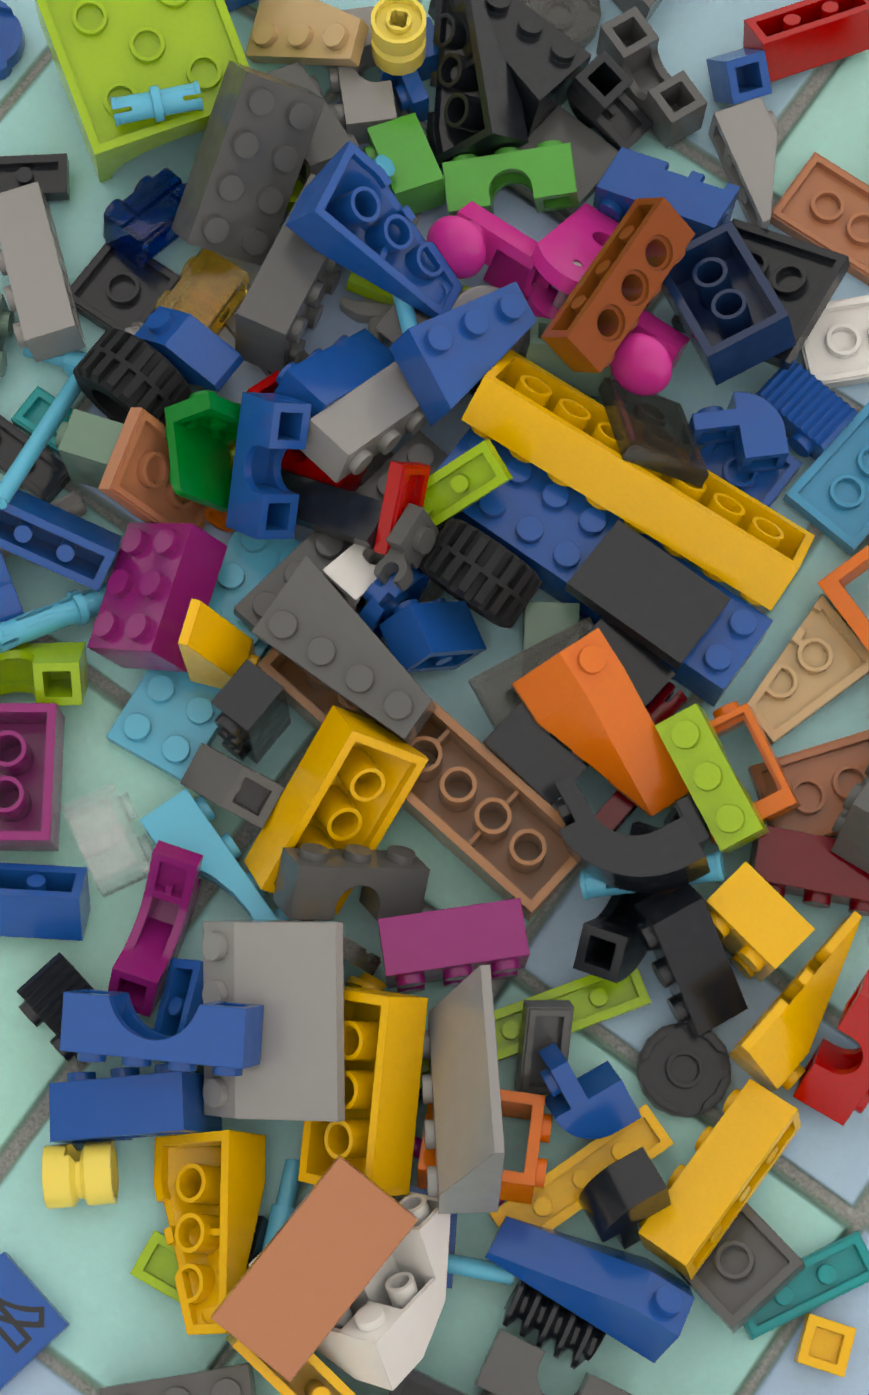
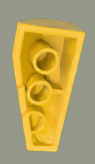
M856 911L845 918L729 1052V1057L770 1092L778 1090L780 1086L788 1091L806 1070L800 1063L810 1051L862 919V916Z
M221 1130L155 1137L154 1190L157 1202H164L169 1227L164 1229L167 1245L174 1246L179 1269L174 1279L187 1335L230 1334L211 1319V1315L246 1272L265 1187L266 1135Z

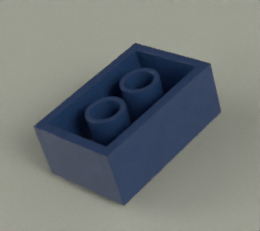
M732 221L690 241L686 247L684 257L673 266L662 282L661 290L716 386L797 345L789 314Z

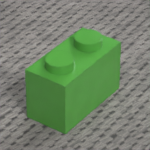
M416 113L367 128L369 146L364 147L363 152L372 160L378 155H385L393 162L395 173L390 177L392 183L388 186L402 207L408 205L412 212L417 214L446 204L444 177Z

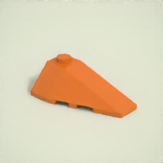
M599 628L560 651L511 684L539 726L555 736L571 749L573 754L604 776L609 784L648 816H654L689 793L625 668Z

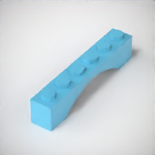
M185 788L140 819L142 826L155 845L160 840L203 855L199 876L215 883L232 896L252 920H289L279 907L274 911L269 908L262 898L268 892L261 890L251 872L249 871L246 874L236 859L242 853L227 832L219 836L210 822L216 816L201 795L193 799Z

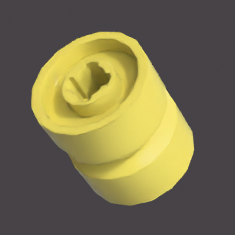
M380 0L375 4L371 12L372 57L375 64L383 72L394 76H404L415 72L424 62L426 57V12L423 5L417 0Z
M113 1140L86 1142L82 1150H77L73 1144L44 1146L42 1155V1186L47 1209L76 1207L79 1199H84L89 1206L117 1204L119 1176L117 1152Z

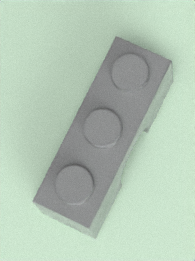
M374 6L342 10L362 19L369 26L359 67H328L331 93L339 92L341 103L334 104L339 114L341 125L347 134L351 133L354 135L358 144L368 143V127L397 118L391 80L372 82L365 80L359 75L363 70L377 66L373 60L371 48V12Z

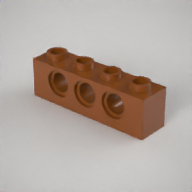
M665 197L637 198L541 335V338L573 372L601 373L603 369L610 365L615 357V351L625 336L637 326L640 314L649 301L662 289V282L668 273L684 257L686 247L695 233Z

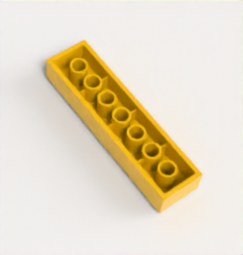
M512 349L484 375L461 418L462 421L471 425V429L478 436L495 440L508 448L510 454L517 460L534 464L547 472L548 477L556 484L573 488L584 495L593 507L612 512L623 519L624 523L637 533L647 534L662 543L664 549L671 555L688 559L701 567L702 572L710 579L727 583L738 590L747 602L756 606H764L770 611L799 570L815 535Z

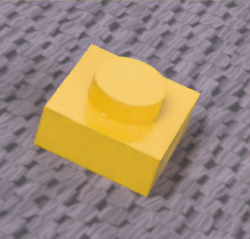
M806 1313L794 1362L844 1377L857 1329Z

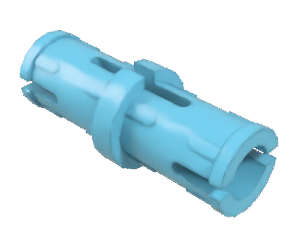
M198 81L165 89H159L158 85L149 87V92L110 97L112 110L131 107V111L113 114L116 127L121 126V124L155 118L156 122L165 121L166 115L204 110L202 98L183 100V96L201 93Z

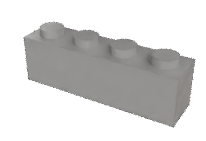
M38 181L1 192L0 271L3 276L8 275L10 285L4 287V293L10 310L12 312L17 311L19 322L13 323V329L20 348L28 347L36 362L85 348L86 343L50 205Z
M393 362L310 419L306 449L300 450L335 483H338L350 473L354 475L360 474L370 464L374 456L380 452L384 455L388 454L396 447L402 436L408 432L412 435L416 434L427 423V419L397 362Z

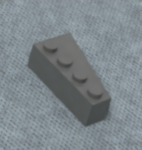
M306 555L251 632L263 643L410 745L437 707Z

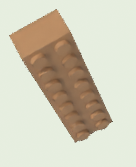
M273 649L257 664L258 668L284 687L287 704L317 731L333 705L371 719ZM433 701L437 708L410 744V746L423 753L429 760L401 807L504 900L521 898L523 916L529 922L580 866L567 850L559 830L566 826L555 808Z

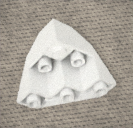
M409 1192V1195H400L393 1198L418 1218L417 1223L316 1349L354 1379L391 1391L423 1359L446 1301L451 1214H438L437 1197H428V1195ZM254 1258V1259L248 1264L249 1267H250L251 1264L255 1261L256 1258Z

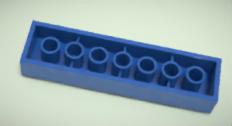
M470 427L436 471L487 439L478 436ZM493 439L490 440L513 479L458 513L452 519H459L472 525L514 553L538 574L542 581L540 589L561 603H580L579 615L587 618V621L595 625L602 616L566 592L565 587L618 520L624 523V520L608 510L604 511L593 507L581 493L571 487L556 484L548 477L547 472L532 463H524L517 460L510 454L508 448ZM640 534L731 598L728 605L678 670L662 660L675 673L672 677L673 680L715 707L760 644L773 620L683 559L668 553L662 545L646 534Z

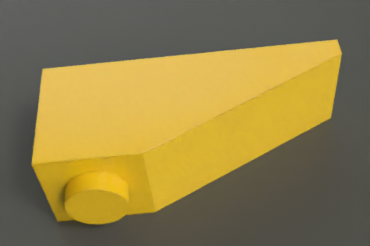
M191 598L178 641L190 681L222 689L246 659L257 666L261 657L255 655L253 639L202 601Z

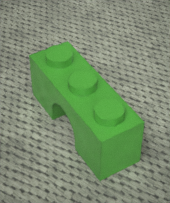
M549 140L539 143L537 148L524 150L516 147H505L498 149L493 155L477 157L475 154H461L455 156L452 161L442 163L449 216H456L458 211L471 201L494 214L493 204L495 196L500 189L509 184H522L533 192L537 213L579 207L575 167L570 142L562 143L558 140Z

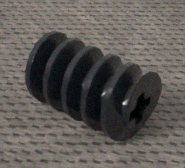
M520 1279L504 1307L505 1312L502 1323L504 1326L508 1327L516 1319H521L519 1335L523 1338L534 1329L539 1330L536 1346L542 1348L551 1339L555 1340L553 1356L558 1359L566 1351L571 1350L570 1367L576 1369L585 1360L589 1361L593 1357L606 1335L602 1330Z

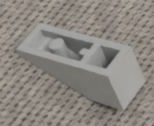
M759 97L714 112L708 134L729 182L740 186L737 200L747 222L768 229L771 220L779 126L773 111H767L762 98Z

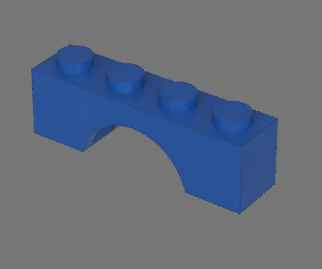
M95 989L65 991L63 993L60 1051L77 1052V1060L83 1062H106L107 1056L122 1057V1065L149 1067L152 1060L167 1061V1069L172 1071L191 1072L197 1070V1065L213 1066V1074L242 1076L243 1069L260 1064L264 1005L226 1001L200 1004L191 1022L181 1032L170 1036L154 1031L139 1018L128 992Z

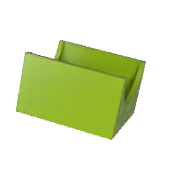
M35 0L41 28L99 182L112 179L115 171L122 165L153 148L205 131L229 60L249 67L224 0ZM198 81L201 93L183 96V100L202 98L204 110L166 115L165 121L156 122L155 118L121 124V126L116 127L113 114L131 111V107L112 110L110 97L149 92V87L158 85L159 89H165Z

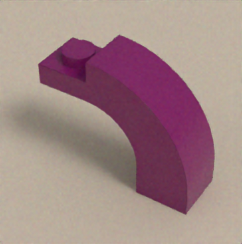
M160 840L152 851L145 891L136 921L122 952L112 967L108 991L128 992L136 1013L149 1018L162 996L171 958H178L194 912L202 881L199 879L203 855Z

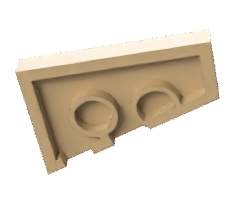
M260 0L245 56L254 63L293 64L299 61L301 65L359 67L369 26L362 19L319 0Z
M823 595L817 600L782 654L748 701L771 746L869 674V651Z

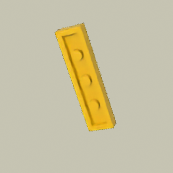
M645 1104L638 1109L642 1118L612 1135L595 1139L549 1171L545 1176L544 1188L534 1187L532 1204L507 1201L498 1207V1212H491L489 1216L498 1229L507 1216L553 1230L583 1209L579 1203V1196L591 1179L606 1167L641 1147L644 1148L652 1160L674 1143L648 1105Z

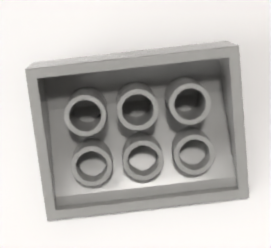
M252 919L203 921V1004L226 1001L264 1005L260 1064L243 1069L242 1076L213 1074V1066L204 1065V1115L233 1119L345 1121L343 922Z
M480 965L428 1012V1030H425L422 1059H429L430 1074L421 1075L422 1103L432 1104L433 1119L424 1120L425 1150H434L435 1166H427L428 1197H437L438 1214L498 1212L505 1147L490 965Z

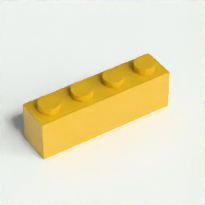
M752 1079L748 1080L742 1090L736 1088L732 1091L724 1103L722 1109L724 1115L714 1128L708 1126L701 1133L695 1145L697 1152L686 1166L684 1164L679 1165L672 1173L667 1183L671 1205L639 1222L641 1229L638 1231L643 1246L690 1280L693 1279L801 1127L797 1108Z

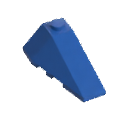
M349 141L344 144L305 187L285 225L320 254L433 318L450 311L463 285L435 244L425 241L412 221L416 216L408 205L402 207L388 186L392 181L385 170L353 142Z
M507 1216L502 1221L485 1255V1258L653 1363L680 1336L695 1299L690 1286L685 1281L648 1258Z

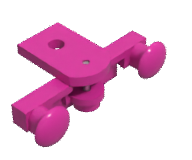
M471 201L460 209L456 216H444L435 221L428 231L426 242H433L458 279H467L475 276L482 269L483 265L486 264L489 267L483 278L484 281L499 289L517 282L534 316L553 319L619 223L585 203L543 239L536 242ZM643 310L638 317L637 326L625 336L615 351V357L610 363V368L615 380L626 391L639 396H651L659 393L668 385L672 376V369L677 365L690 338L648 311Z

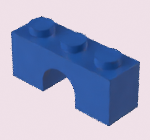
M242 392L226 527L255 539H294L300 494L290 491L285 486L281 476V462L287 449H306L312 404L280 393Z

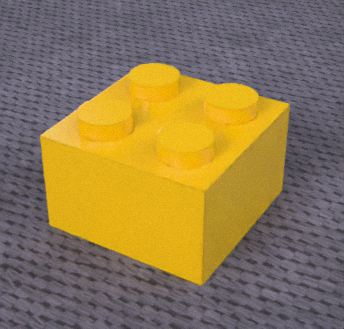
M746 861L705 901L722 944L734 955L731 958L733 965L747 978L751 979L755 976L760 982L770 975L815 930Z

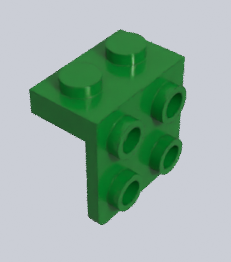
M203 390L190 394L189 399L164 408L166 419L165 437L168 443L170 459L169 479L174 492L178 496L221 512H227L232 479L228 445L236 443L241 404L233 403L217 396L213 391Z

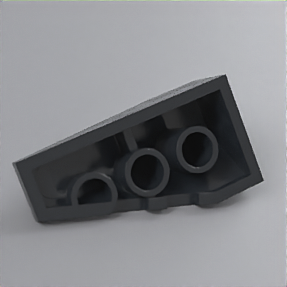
M436 0L433 43L439 47L437 71L431 72L430 86L436 88L434 112H428L427 131L429 144L439 168H443V162L452 161L455 156L461 154H475L477 157L493 155L495 151L501 148H520L529 143L522 101L483 0Z

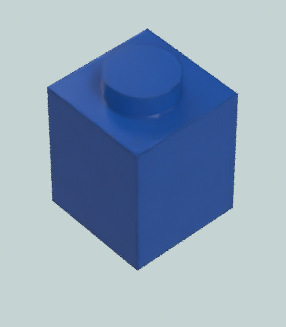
M742 48L706 59L714 101L734 105L772 93L765 50Z

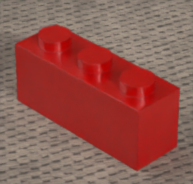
M803 0L745 19L743 48L765 50L770 82L869 50V0Z

